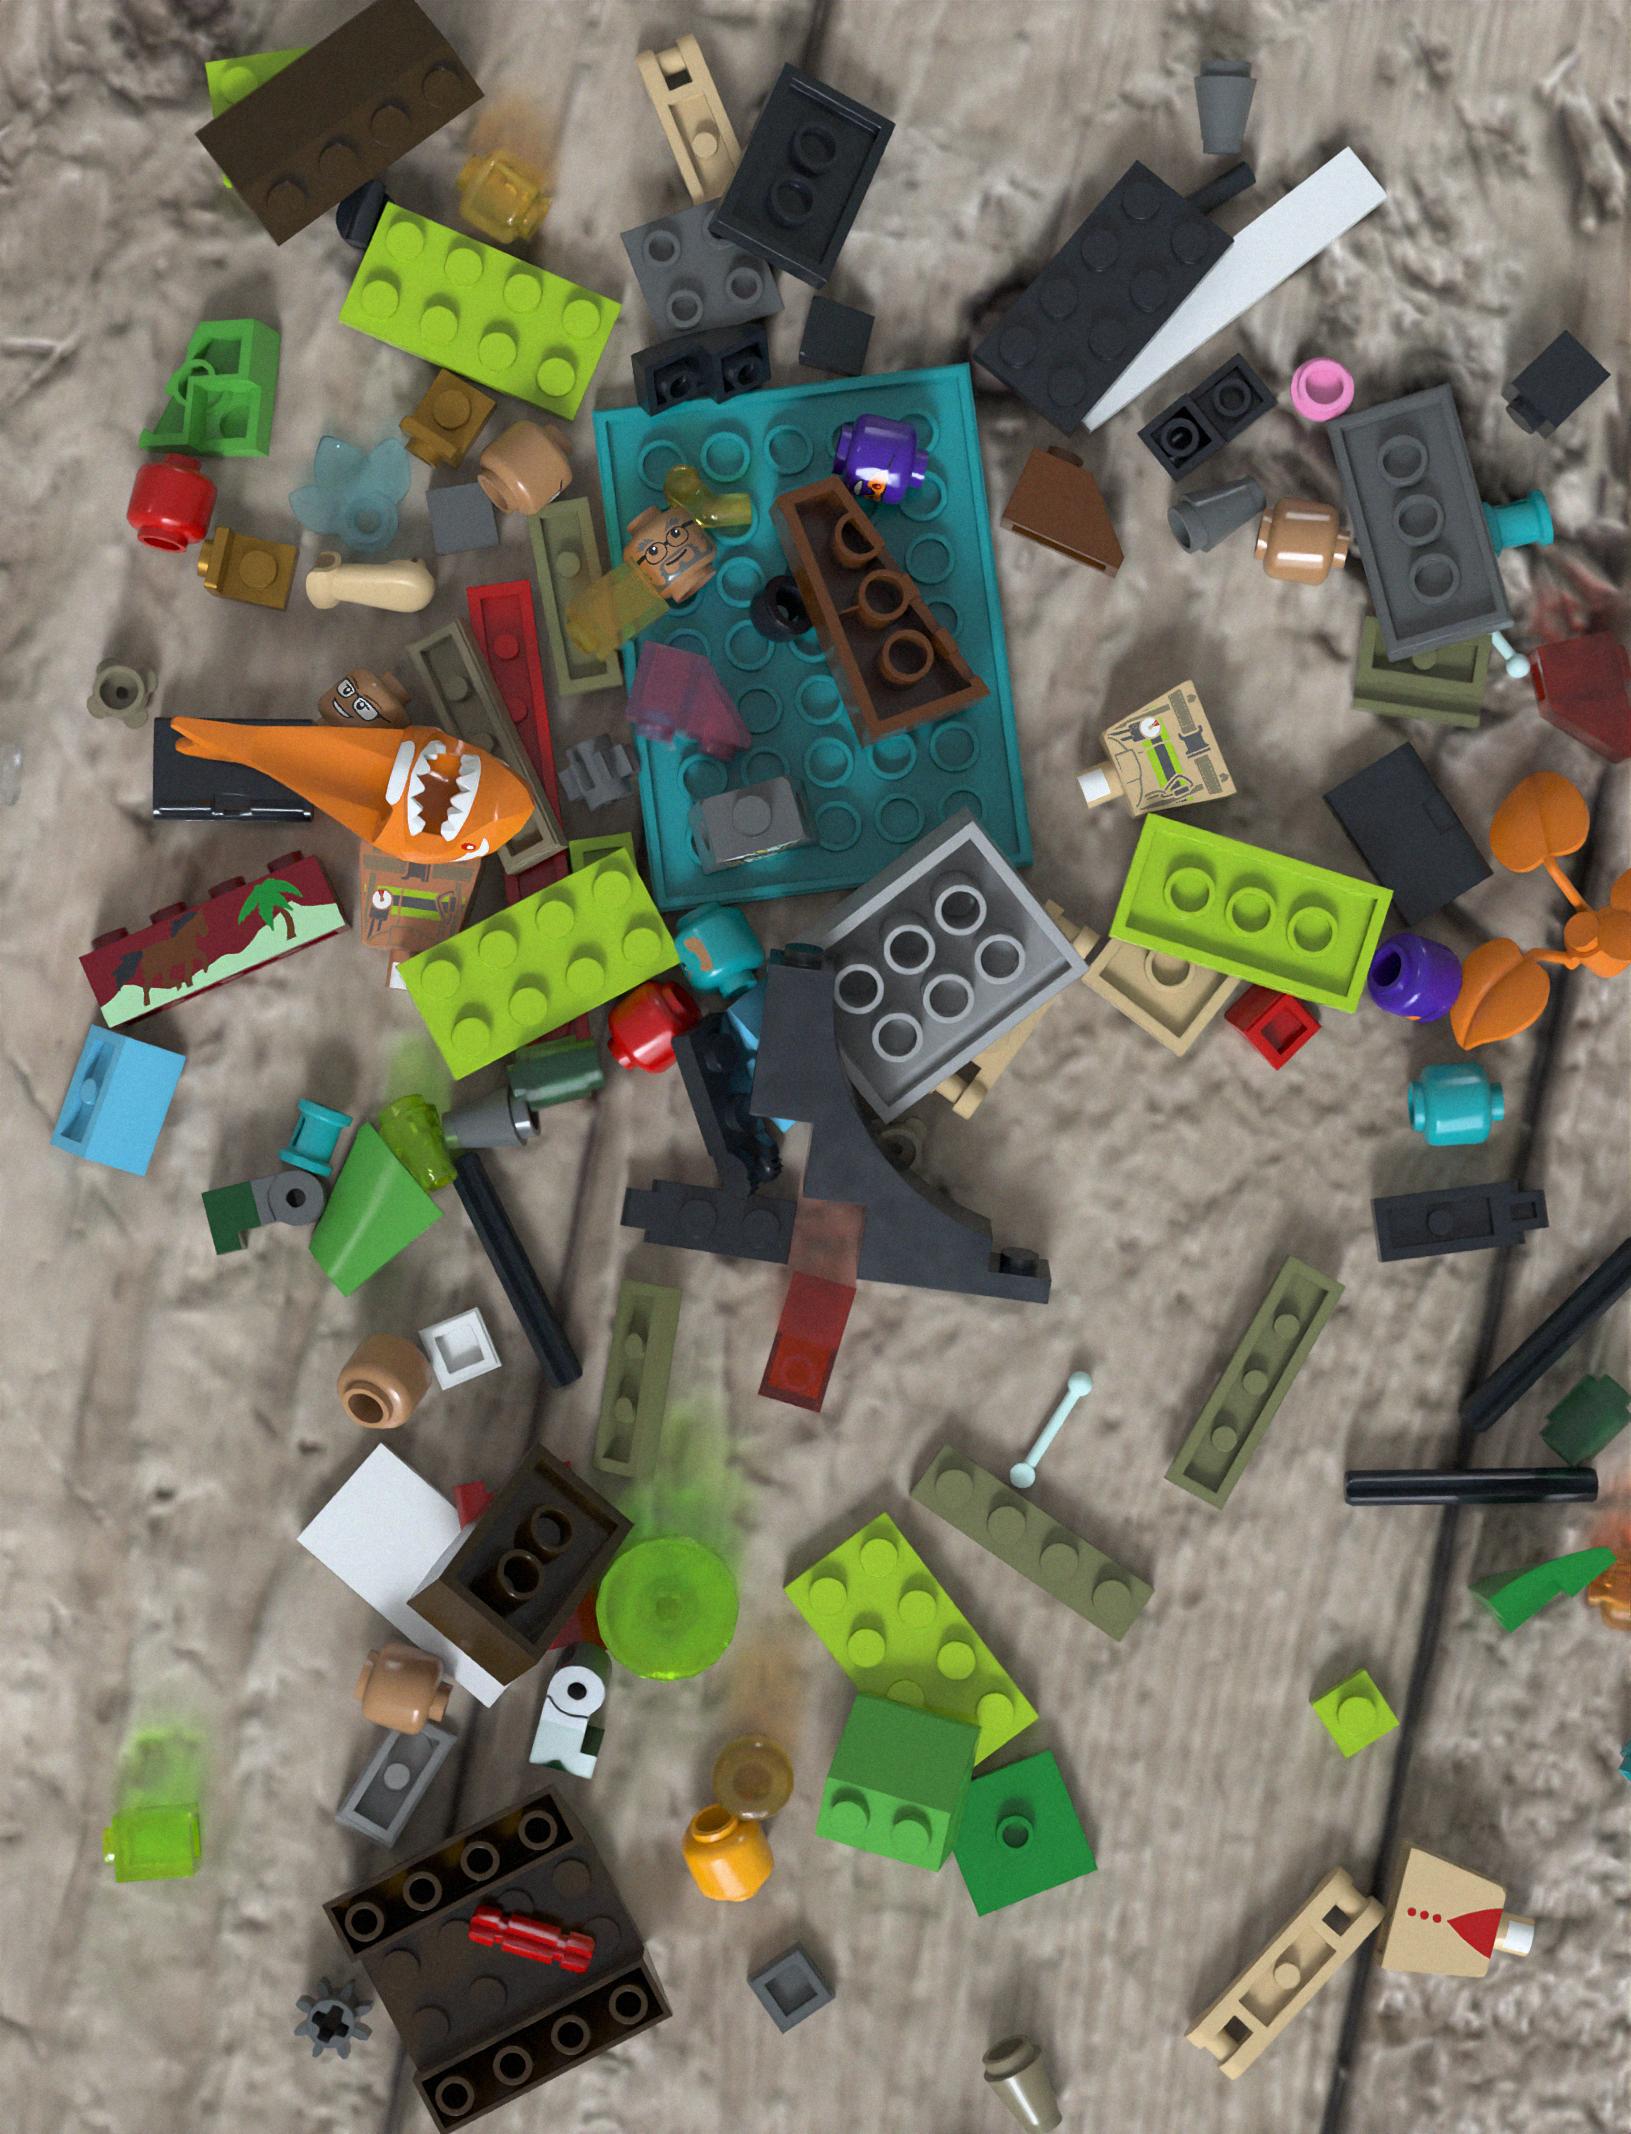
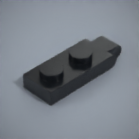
M653 1179L651 1191L626 1187L620 1225L645 1229L643 1242L788 1265L798 1202L759 1195H751L747 1199L741 1200L740 1198L735 1199L733 1195L730 1196L727 1190Z
M1517 1180L1370 1199L1378 1262L1381 1263L1526 1243L1524 1231L1549 1227L1544 1189L1519 1192Z

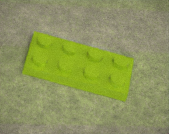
M388 201L338 316V322L573 424L621 312L622 304Z
M1148 812L1143 822L1107 936L1352 1015L1356 1012L1394 891Z
M622 847L396 965L395 968L454 1080L457 1081L681 963L669 931L625 847Z
M885 1510L783 1587L785 1593L859 1691L982 1726L974 1767L1039 1718V1714Z

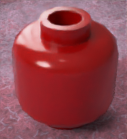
M166 453L162 462L145 463L139 468L133 484L126 519L138 531L137 539L141 543L162 551L184 553L187 551L188 545L197 544L204 540L209 530L217 498V487L208 476L200 472L202 464L199 461L181 454Z
M646 980L610 1010L607 1016V1023L612 1038L607 1041V1046L614 1058L624 1068L631 1071L635 1067H639L650 1074H661L677 1062L670 1042L672 1037L702 1019V1012L691 995L675 981L669 980L664 984L658 980Z

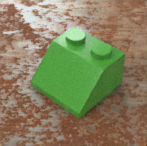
M859 1691L826 1778L815 1835L939 1872L958 1841L982 1726Z

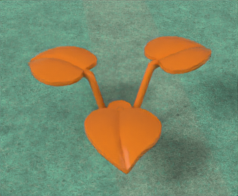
M1537 771L1533 775L1525 777L1497 810L1491 823L1489 839L1492 853L1497 861L1511 871L1518 873L1529 872L1544 862L1548 873L1577 910V914L1570 918L1564 929V944L1567 950L1561 952L1532 948L1523 954L1520 947L1509 938L1494 939L1474 950L1461 965L1462 986L1458 999L1449 1010L1456 1041L1466 1051L1483 1043L1503 1040L1516 1035L1535 1022L1542 1014L1548 1003L1550 980L1545 969L1537 964V962L1560 963L1570 970L1575 969L1582 963L1595 975L1603 978L1620 974L1631 963V868L1620 875L1614 882L1610 891L1611 906H1602L1597 912L1584 901L1559 867L1555 856L1573 853L1584 844L1590 825L1589 810L1580 791L1569 780L1556 772Z

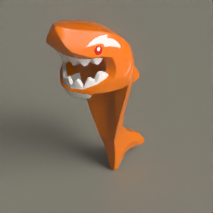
M173 716L171 719V727L186 736L179 738L175 742L177 751L185 755L242 763L255 768L293 790L370 844L403 861L426 865L482 858L498 850L516 835L536 808L533 786L506 762L436 727L409 725L406 729L330 726H251L182 716Z

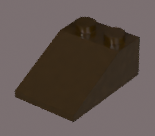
M537 1442L443 1552L406 1604L505 1687L539 1663L635 1524L542 1444Z

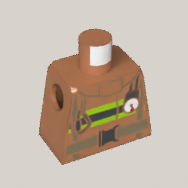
M361 840L359 860L362 944L369 948L390 951L385 987L407 991L395 966L467 929L485 874L487 862L483 858L459 862L419 864L400 860L383 852L369 842Z

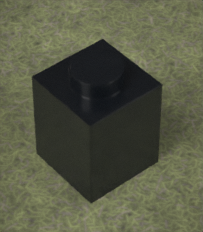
M1565 330L1511 382L1501 396L1509 403L1506 406L1508 415L1522 430L1528 434H1533L1537 431L1546 440L1611 374Z

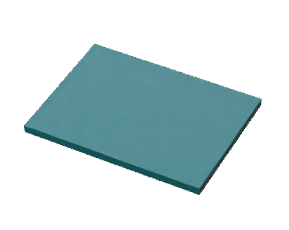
M969 363L749 390L719 405L710 396L694 397L653 417H650L639 405L592 410L635 756L642 770L638 773L653 899L659 914L694 910L714 901H719L721 906L858 889L965 805L972 811L1015 868L1033 866L1034 860ZM873 414L915 426L919 434L918 449L929 451L924 479L920 489L908 486L904 498L897 504H888L855 495L852 496L886 543L884 545L886 550L901 571L909 575L921 593L919 595L939 625L941 627L945 626L959 646L957 650L973 673L981 677L991 694L975 707L861 749L814 627L793 641L785 643L772 642L762 637L753 627L749 607L757 589L773 577L786 575L794 578L768 513L776 497L836 475L832 474L831 471L843 424L853 426L858 416ZM653 505H656L662 513L673 507L686 508L718 548L717 556L712 564L717 571L716 574L703 587L680 603H677L673 597L664 600L653 598L622 559L623 550L632 538L626 530L627 526L638 515ZM777 605L781 614L788 619L786 608ZM786 775L804 780L821 842L704 875L687 812L698 801Z

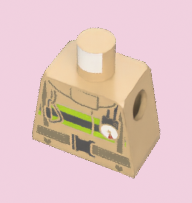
M1191 679L1179 684L1102 732L1098 741L1106 761L1074 773L1076 785L1087 809L1121 796L1131 821L1144 819L1148 812L1162 815L1222 802L1230 799L1237 792Z

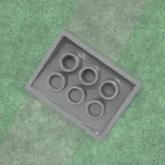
M967 805L788 942L815 945L824 949V956L835 957L833 1004L835 1027L841 1056L850 1081L886 1125L1090 970L1088 964ZM785 945L779 950H785ZM769 958L765 960L766 973L768 972Z

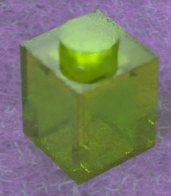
M198 1802L122 1808L111 1818L112 1826L104 1827V1861L106 1866L115 1865L116 1883L194 1877L203 1867Z

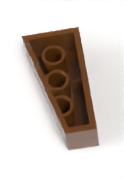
M837 474L776 497L768 513L861 749L975 707L991 694L978 674L975 675L957 650L959 646L945 626L941 627L920 598L919 595L921 593L909 575L901 571L884 547L886 543Z

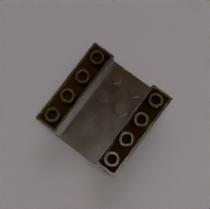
M554 1783L322 1905L351 1963L358 1960L362 1961L417 2068L412 2080L440 2134H450L673 2016V2011L641 1933L586 1828ZM483 1904L503 1910L502 1916L511 1918L513 1913L562 1928L560 1934L570 1936L571 1931L589 1936L595 1941V1948L589 1968L585 1973L580 1974L560 1968L561 1962L553 1959L550 1965L501 1950L502 1944L493 1942L492 1947L471 1941L468 1938V1928L473 1912L478 1905Z

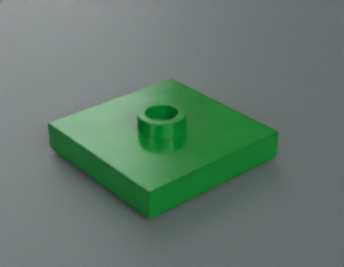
M1050 1747L971 1778L959 1837L953 1853L979 1917L1098 1870Z

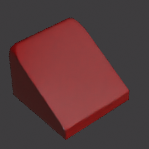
M1253 984L1223 1015L1224 1019L1276 1071L1322 1027L1297 997L1258 984Z

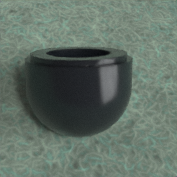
M786 575L775 576L759 587L754 593L749 607L750 619L755 630L765 639L777 643L790 642L799 638L813 627L793 577ZM777 605H781L787 610L788 619L781 614Z

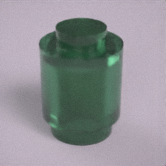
M576 1034L517 1049L518 1063L507 1065L516 1102L528 1100L532 1112L592 1097L591 1090L606 1086L593 1036L578 1040Z
M1586 1374L1544 1417L1547 1424L1538 1432V1435L1560 1458L1576 1469L1585 1459L1592 1462L1631 1422V1413L1626 1408L1631 1403V1396L1607 1374H1604L1598 1381L1589 1374Z

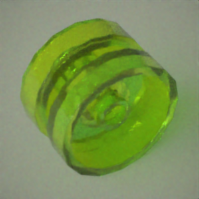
M671 1531L644 1536L621 1551L601 1582L595 1609L600 1637L617 1662L639 1677L670 1682L693 1678L719 1660L733 1640L740 1608V1599L736 1576L719 1551L699 1537ZM671 1596L679 1602L681 1610L676 1618L671 1613L665 1619L658 1616L656 1607L660 1598Z

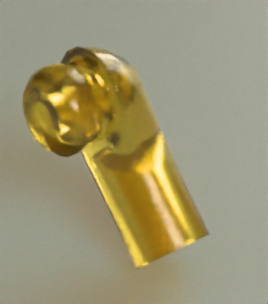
M689 464L674 465L666 473L663 492L667 503L672 508L682 507L687 509L703 529L752 524L749 492L716 495L698 477V471Z

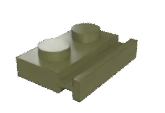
M1366 616L1362 624L1350 710L1476 729L1480 724L1481 701L1484 697L1493 635L1486 634L1390 662L1378 618Z

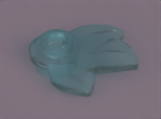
M323 436L319 442L314 459L316 485H308L290 493L288 497L291 507L300 523L316 534L339 535L347 546L363 553L382 550L393 541L398 532L399 515L396 507L411 487L412 473L409 459L403 446L395 437H390L381 442L366 457L363 452L341 439ZM366 511H372L379 515V524L371 532H362L357 529L356 525L359 515Z

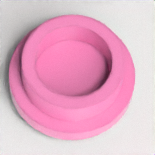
M1318 357L1308 360L1297 369L1290 384L1292 403L1302 416L1312 421L1325 422L1326 420L1339 417L1352 402L1354 396L1353 378L1348 369L1335 359Z

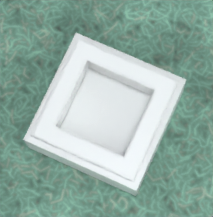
M479 1306L418 1331L442 1390L503 1365Z

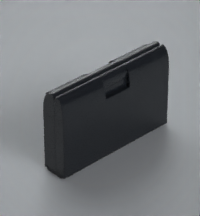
M155 717L153 745L154 820L313 823L314 804L271 776L250 766L236 762L199 758L177 751L175 742L179 738L186 736L171 727L172 717ZM197 718L251 726H315L313 719Z
M1410 741L1322 796V799L1377 885L1394 891L1390 905L1406 929L1494 874Z

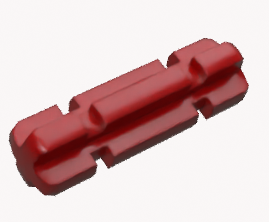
M483 1904L478 1905L473 1912L468 1928V1938L471 1941L492 1947L493 1942L502 1944L501 1950L550 1965L553 1959L561 1962L560 1968L580 1974L585 1973L589 1968L595 1948V1941L589 1936L571 1931L570 1936L560 1934L562 1928L513 1913L511 1918L502 1916L503 1910Z

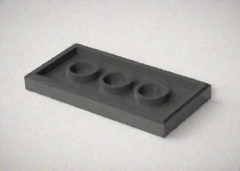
M1449 383L1326 420L1331 445L1390 662L1516 626Z

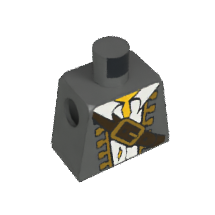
M790 775L702 799L687 812L704 875L821 842L804 780Z

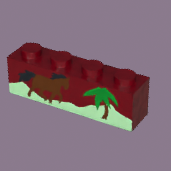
M302 850L288 853L269 862L266 866L270 874L246 884L243 876L229 879L208 890L211 898L209 901L190 909L187 908L185 902L175 903L151 914L149 918L152 926L129 935L127 928L123 927L92 940L91 945L94 951L79 957V960L108 1027L121 1031L351 930V924L322 859L315 854L305 858Z

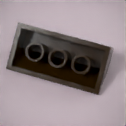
M376 0L194 134L268 237L279 247L485 95L449 42L415 0Z

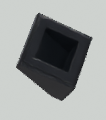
M813 295L799 351V365L848 377L861 376L875 316L828 298Z

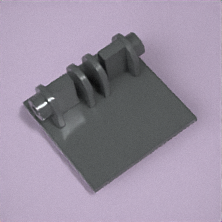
M721 197L620 233L661 342L703 330L746 324L785 309L767 261L707 229Z

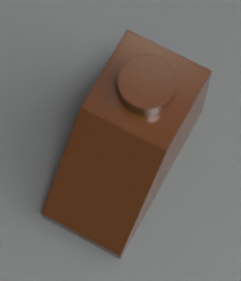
M1050 445L1047 452L1034 447L1004 511L999 527L1115 579L1123 562L1124 555L1093 473L1082 469L1083 459L1068 450Z

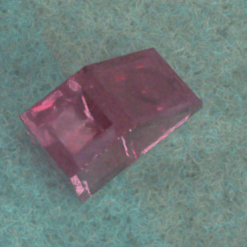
M645 640L624 713L627 722L637 724L635 734L665 744H672L674 735L699 741L697 752L726 761H734L736 752L750 755L753 746L752 735L708 657Z

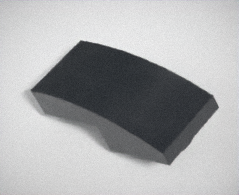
M759 323L732 325L694 332L650 346L631 355L637 402L650 417L703 392H706L719 405L772 379L766 329Z
M1237 353L1190 393H1185L1142 428L1137 435L1172 479L1178 483L1279 404V401L1244 357Z

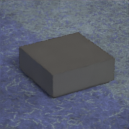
M479 481L425 491L435 549L438 556L500 546L493 502L483 491Z
M800 1941L747 1976L746 1980L782 2034L836 1998V1993Z

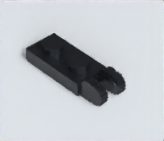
M727 1011L710 1013L673 1036L670 1042L708 1155L713 1156L719 1177L723 1179L722 1184L725 1186V1191L727 1190L730 1196L733 1195L735 1199L740 1198L743 1200L756 1193L755 1191L759 1189V1183L764 1182L766 1184L779 1177V1174L782 1173V1159L779 1157L780 1151L777 1142L763 1132L766 1128L762 1116L749 1115L751 1083Z

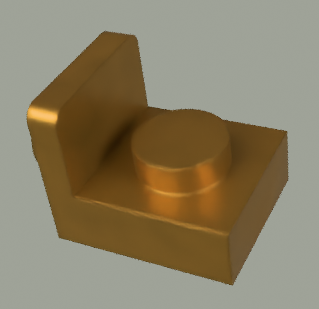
M442 368L411 418L405 415L398 425L403 436L409 439L405 449L435 469L443 461L457 470L497 409V403Z
M218 525L214 540L205 539L199 555L197 574L199 577L205 578L204 588L212 596L287 612L300 550L295 546L236 534L231 528Z

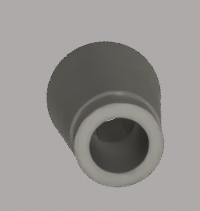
M1236 60L1201 61L1200 76L1194 77L1204 154H1241V142L1244 138L1257 79L1251 78L1250 62Z
M1248 475L1240 480L1236 479L1180 495L1177 504L1168 508L1167 517L1172 533L1184 551L1189 554L1198 550L1208 553L1255 517L1257 513L1263 511L1267 504L1261 486L1254 477Z
M509 1084L461 1105L452 1111L442 1113L443 1133L451 1150L461 1147L526 1146L529 1138L537 1137L541 1133L538 1106L528 1086L516 1089L514 1085Z

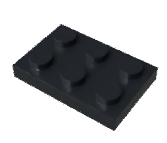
M785 62L775 76L707 229L820 290L828 282L896 124Z

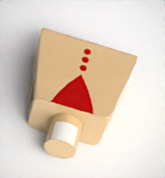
M1402 1838L1385 1904L1387 1913L1380 1924L1373 1957L1381 1968L1388 1970L1485 1977L1493 1949L1523 1957L1527 1956L1533 1940L1535 1922L1532 1918L1503 1911L1507 1888L1499 1880L1419 1843Z

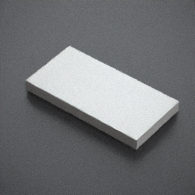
M381 1442L296 1540L420 1649L441 1657L445 1665V1671L486 1707L490 1708L511 1683L505 1687L406 1604L439 1557L461 1532L456 1505L386 1443Z

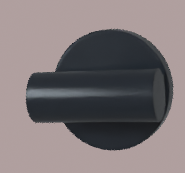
M371 179L340 202L336 212V225L342 239L352 248L366 252L387 202L395 204L393 199L385 193L386 185Z

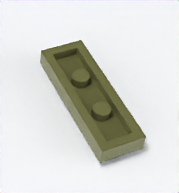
M588 496L549 503L538 513L526 516L560 696L565 698L624 687Z
M621 1279L592 1465L593 1469L632 1478L654 1480L683 1289Z

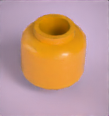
M723 1802L724 1806L721 1803H715L701 1809L692 1817L681 1840L682 1854L696 1886L706 1897L719 1901H743L756 1894L761 1885L769 1878L774 1867L773 1851L760 1820L756 1819L758 1817L750 1809ZM739 1817L742 1818V1819H745V1820H758V1821H744V1820L739 1819Z

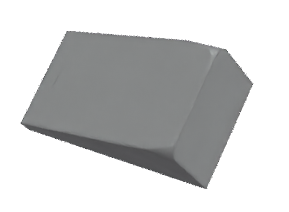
M428 1720L424 1729L416 1735H407L388 1728L334 1820L389 1853L458 1737Z

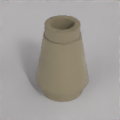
M1023 2034L1008 2037L992 2046L982 2058V2062L986 2067L984 2072L986 2082L1028 2134H1046L1056 2128L1062 2121V2115L1058 2109L1057 2100L1040 2046L1031 2044L1029 2038Z

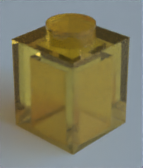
M631 556L569 602L564 612L570 620L564 626L573 642L585 655H589L594 651L603 663L661 621L670 610V607Z

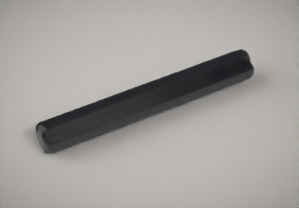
M471 1152L452 1160L447 1164L446 1171L550 1385L554 1389H559L577 1381L583 1375V1370L479 1155Z
M1631 1237L1627 1238L1459 1406L1458 1413L1460 1417L1474 1431L1478 1433L1487 1432L1631 1287Z
M1590 1467L1350 1470L1344 1476L1343 1492L1345 1502L1351 1506L1579 1503L1597 1500L1599 1481L1596 1470Z

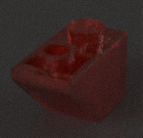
M1607 631L1536 647L1526 656L1531 664L1530 675L1540 717L1615 765L1631 761V707H1629L1624 683L1631 680V668L1625 647L1622 644L1615 646L1613 632Z
M795 1269L758 1395L820 1413L854 1300L856 1287Z

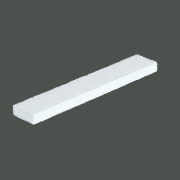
M1349 146L1233 237L1235 242L1231 250L1083 422L1082 426L1089 434L1386 200L1387 193Z

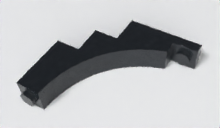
M788 943L785 945V950L771 948L750 1093L749 1115L811 1123L803 1176V1198L864 1205L856 1253V1279L1048 1304L1052 1281L1048 1260L1039 1259V1255L1036 1252L1019 1247H1006L1001 1250V1253L991 1252L993 1242L991 1220L958 1204L933 1188L911 1170L885 1142L867 1116L852 1087L840 1052L833 1004L835 957L824 956V949L806 943Z

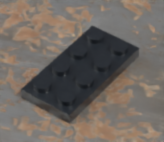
M1136 160L973 351L972 358L1070 439L1231 250L1235 240L1140 161Z

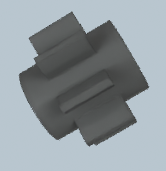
M606 733L581 742L565 752L570 768L557 773L569 802L573 800L578 802L585 798L592 812L617 803L634 793L629 777L642 770L630 743L626 745L620 743L614 746L609 734Z
M326 1976L321 1977L317 1987L319 1994L317 2000L308 1995H301L298 1999L296 2006L301 2011L308 2013L307 2020L297 2025L294 2034L295 2036L308 2034L311 2040L316 2043L313 2048V2057L317 2058L324 2048H337L338 2055L344 2060L348 2058L351 2052L349 2041L351 2036L363 2041L369 2039L372 2029L360 2022L361 2016L366 2015L372 2010L374 2001H359L353 1993L356 1984L355 1979L351 1978L344 1988H332L329 1979ZM333 2005L339 2006L344 2010L342 2022L337 2026L336 2030L329 2029L324 2025L327 2020L326 2013L331 2010Z

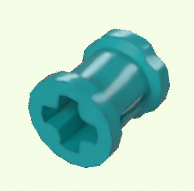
M1540 489L1529 491L1526 499L1491 507L1487 502L1482 503L1497 558L1500 557L1502 550L1537 542L1541 547L1553 543L1554 535L1551 515L1545 496Z
M300 1097L297 1103V1107L301 1110L288 1146L280 1148L277 1157L308 1171L330 1177L333 1169L329 1164L342 1128L350 1127L353 1117L331 1107Z

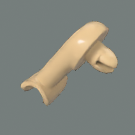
M325 551L319 554L315 567L309 571L306 578V591L309 600L319 609L333 608L341 601L391 611L411 613L425 608L432 600L436 590L434 578L427 570L425 560L420 558L416 563V557H409L406 560L398 559L387 564L342 563L340 553Z

